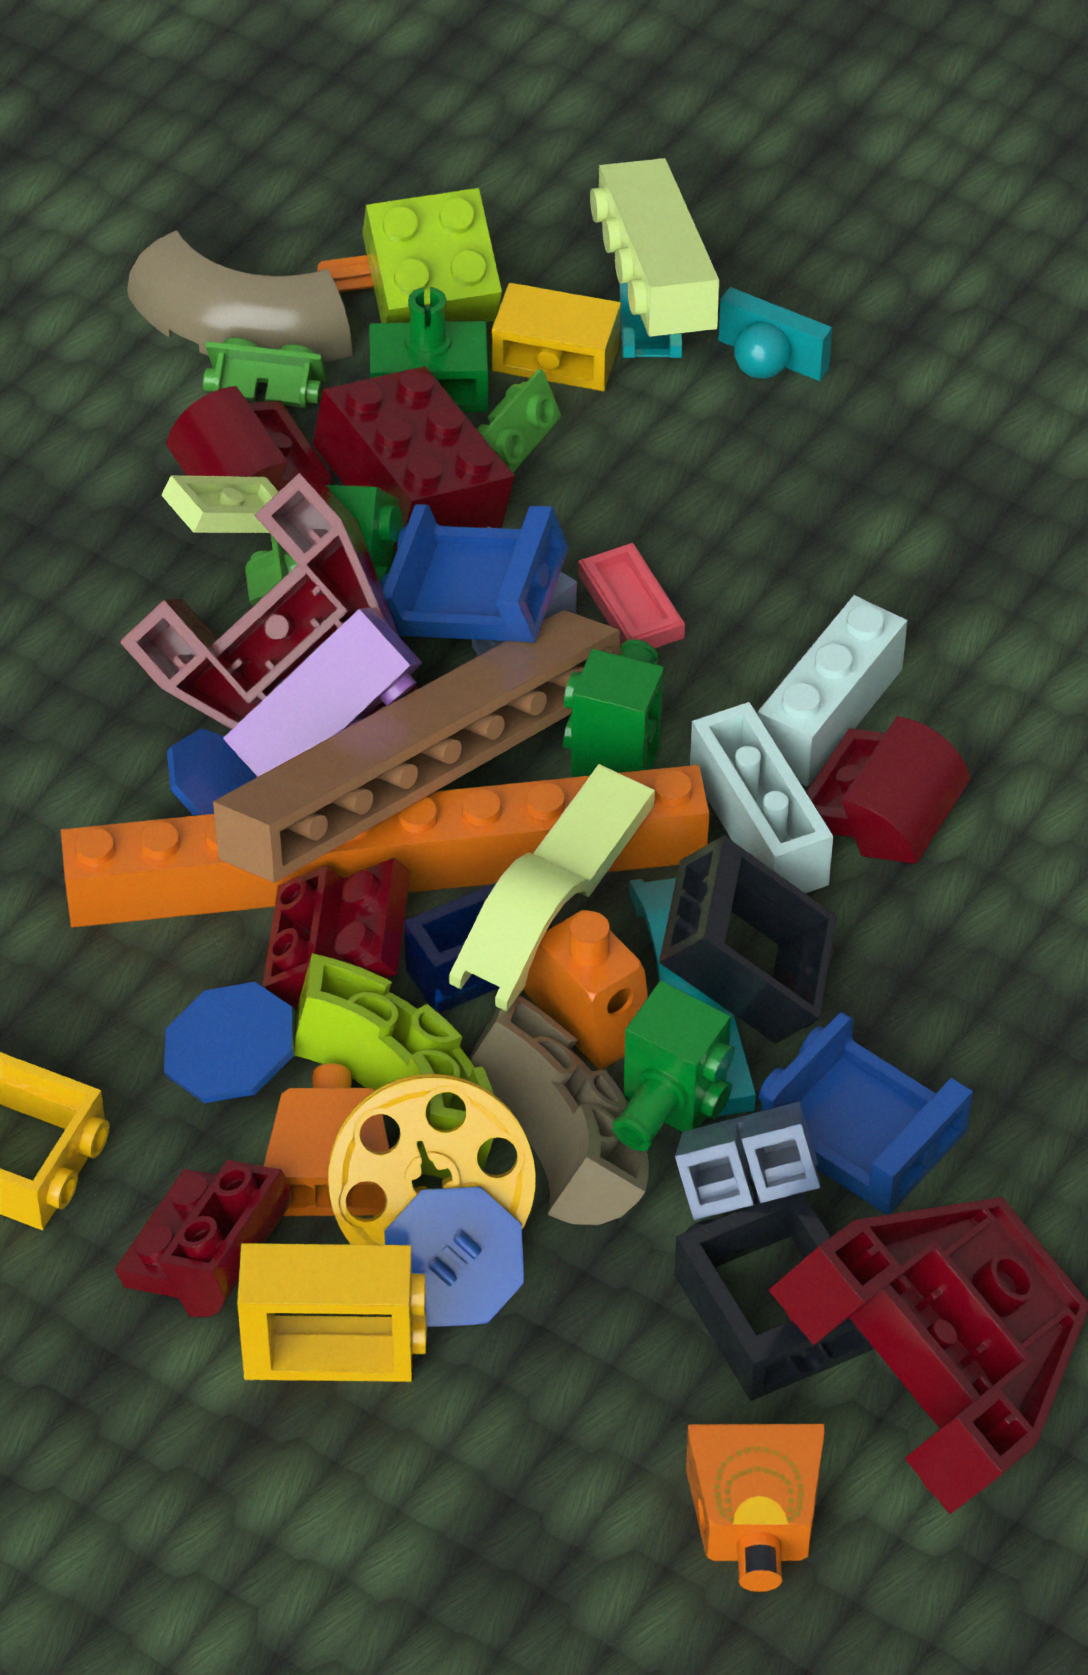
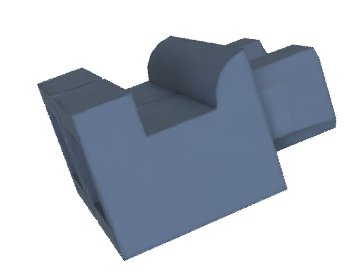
M800 1101L684 1131L675 1154L694 1220L754 1205L755 1196L751 1182L755 1184L760 1203L820 1188V1179L816 1166L819 1164Z

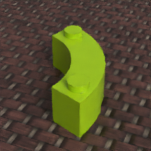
M312 953L296 1010L294 1056L309 1059L320 1064L333 1063L343 1065L351 1071L352 1079L365 1088H372L374 1090L397 1079L412 1075L444 1074L476 1083L493 1094L483 1066L475 1068L460 1048L462 1041L460 1033L432 1007L426 1004L417 1009L389 992L392 982L361 967ZM441 1092L434 1095L426 1106L428 1122L440 1130H450L457 1127L465 1116L463 1100L451 1092ZM494 1138L485 1141L478 1150L477 1162L483 1170ZM418 1141L417 1146L423 1162L420 1164L421 1174L442 1179L451 1176L449 1168L437 1170L433 1160L429 1161L424 1143Z

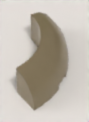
M176 230L153 242L139 255L130 270L127 287L128 298L138 312L151 325L169 338L176 333L199 344V353L208 355L206 341L223 343L228 338H240L251 341L261 348L280 350L284 345L304 346L314 351L315 354H321L323 362L353 356L351 333L345 307L328 269L292 276H265L236 271L217 264L199 254Z
M518 995L507 1012L502 1008H497L469 1056V1060L475 1068L483 1066L493 1094L517 1118L527 1140L539 1157L545 1170L550 1192L547 1215L570 1224L600 1225L621 1218L644 1195L649 1178L647 1150L642 1152L629 1148L617 1139L612 1132L613 1121L621 1115L628 1102L606 1070L591 1071L571 1050L577 1042V1039L534 1004Z

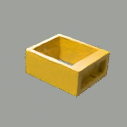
M0 1052V1105L65 1129L33 1181L0 1168V1214L43 1231L57 1208L64 1209L71 1201L76 1190L80 1170L89 1157L94 1159L101 1153L108 1138L110 1125L109 1121L105 1120L100 1089Z
M241 1243L237 1304L244 1380L412 1382L413 1354H426L427 1313L425 1312L426 1275L423 1273H412L411 1245ZM275 1313L392 1315V1317L275 1316Z

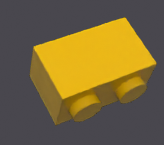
M509 283L492 327V371L531 378L538 369H543L549 382L604 391L620 346L621 302Z

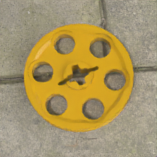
M412 1075L392 1081L373 1091L345 1119L332 1147L328 1168V1185L333 1213L340 1229L351 1245H385L384 1230L421 1189H427L426 1186L415 1188L412 1184V1180L421 1176L420 1164L423 1163L417 1146L418 1141L424 1143L429 1161L433 1160L437 1170L449 1168L451 1176L442 1180V1188L480 1186L521 1223L522 1229L525 1226L531 1211L535 1192L533 1155L524 1130L517 1118L498 1097L487 1089L452 1075ZM441 1092L456 1094L465 1104V1116L462 1122L450 1130H440L433 1127L426 1118V1106L429 1100ZM377 1114L392 1117L400 1127V1137L396 1145L383 1152L372 1151L367 1148L360 1137V1130L364 1121ZM496 1137L510 1141L516 1148L517 1153L513 1167L504 1174L499 1175L485 1172L477 1162V1154L481 1145L490 1138ZM365 1181L379 1185L384 1190L387 1199L385 1207L380 1214L367 1219L355 1216L346 1205L349 1190L359 1182Z

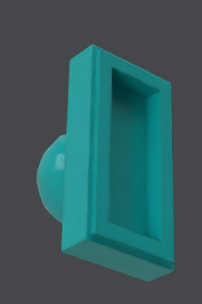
M729 287L720 299L718 341L733 346L734 356L739 369L751 378L768 379L788 368L821 381L830 366L833 327Z

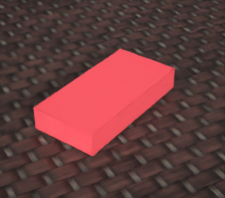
M633 543L578 561V576L608 624L620 630L621 644L627 640L636 639L647 642L654 648L684 639V621Z

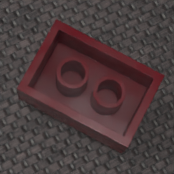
M426 366L323 389L312 444L345 486L378 487L398 498V506L403 517L402 528L407 526L414 506L416 504L429 505L436 523L440 526L487 528L489 526L502 529L515 476ZM397 541V542H394V546H393V548L395 549L396 552H397V550H398V549H397V543H398V541Z

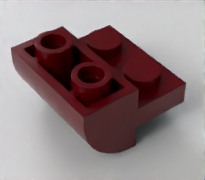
M237 386L213 391L195 401L179 416L166 441L167 447L186 476L266 477L278 491L284 488L298 473L316 474L325 485H329L332 478L281 401L248 403Z
M896 716L886 733L849 728L806 791V794L831 834L854 837L861 856L917 864L971 778L964 760L947 739L918 721Z
M394 857L366 870H361L347 878H343L329 865H326L279 885L262 987L297 1009L312 953L361 967L386 979L397 975L411 871Z
M226 1160L217 1175L183 1169L114 1269L124 1287L179 1298L187 1314L191 1317H209L217 1314L239 1283L241 1243L265 1244L291 1204V1188L282 1169Z

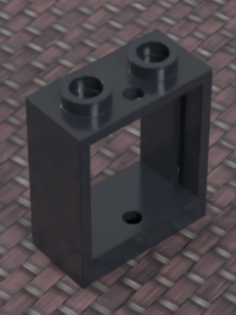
M724 835L680 860L659 963L769 1040L776 1042L799 1029L811 1026L820 1019V1014L824 1007L823 995L828 967L833 956L832 943L837 916ZM731 912L779 945L773 977L725 944Z
M803 1193L760 1203L759 1198H757L752 1206L717 1220L706 1219L699 1221L688 1228L685 1233L676 1236L674 1275L750 1401L874 1349L850 1318L814 1346L792 1321L756 1335L715 1267L788 1237L793 1239L803 1257L806 1258L818 1246L831 1238Z

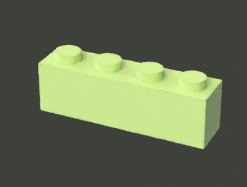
M666 158L599 165V188H592L590 192L592 217L595 223L602 222L603 241L606 252L615 253L617 278L620 284L627 283L628 300L631 313L633 315L640 314L649 337L717 329L719 278Z

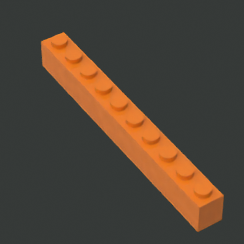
M699 765L619 773L654 789L655 801L652 810L607 872L679 865L680 860L708 845L709 809ZM590 776L435 791L276 883L218 859L214 814L61 829L64 875L71 928L275 907L278 886L295 877H300L329 865L340 876L347 878L361 870H366L394 857L411 871L408 893L496 884L516 859L528 852L532 854L535 852Z

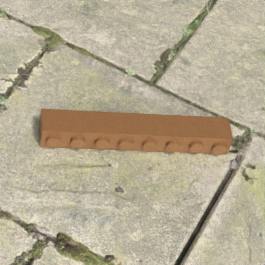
M562 610L542 622L535 643L505 641L213 801L218 859L276 883L570 715L572 709L564 707V695L571 673L573 671L582 672L591 649L619 655L620 630Z

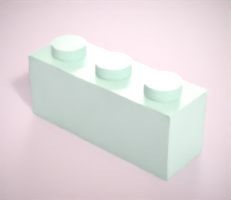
M855 595L758 711V717L798 781L807 787L819 774L848 729H855L903 668L907 620Z
M750 702L692 721L690 766H700L706 798L731 840L804 893L828 886L833 835Z

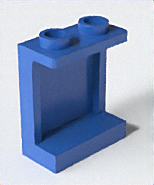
M416 504L407 526H404L399 533L396 556L389 573L383 576L380 585L399 636L535 643L569 546L553 507L529 506L521 529L440 526L436 523L429 505Z
M840 1012L825 1028L817 1026L810 1032L801 1046L799 1055L786 1069L778 1067L771 1072L760 1089L758 1099L762 1102L761 1111L800 1101L819 1164L816 1166V1169L878 1210L889 1215L968 1131L973 1091L950 1078L937 1093H934L857 1044L852 1039L853 1018L844 1012Z

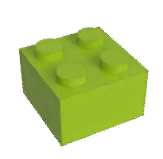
M479 188L366 205L362 234L381 323H410L409 295L421 287H424L425 306L430 305V287L437 288L445 294L447 302L445 322L495 321L502 290Z

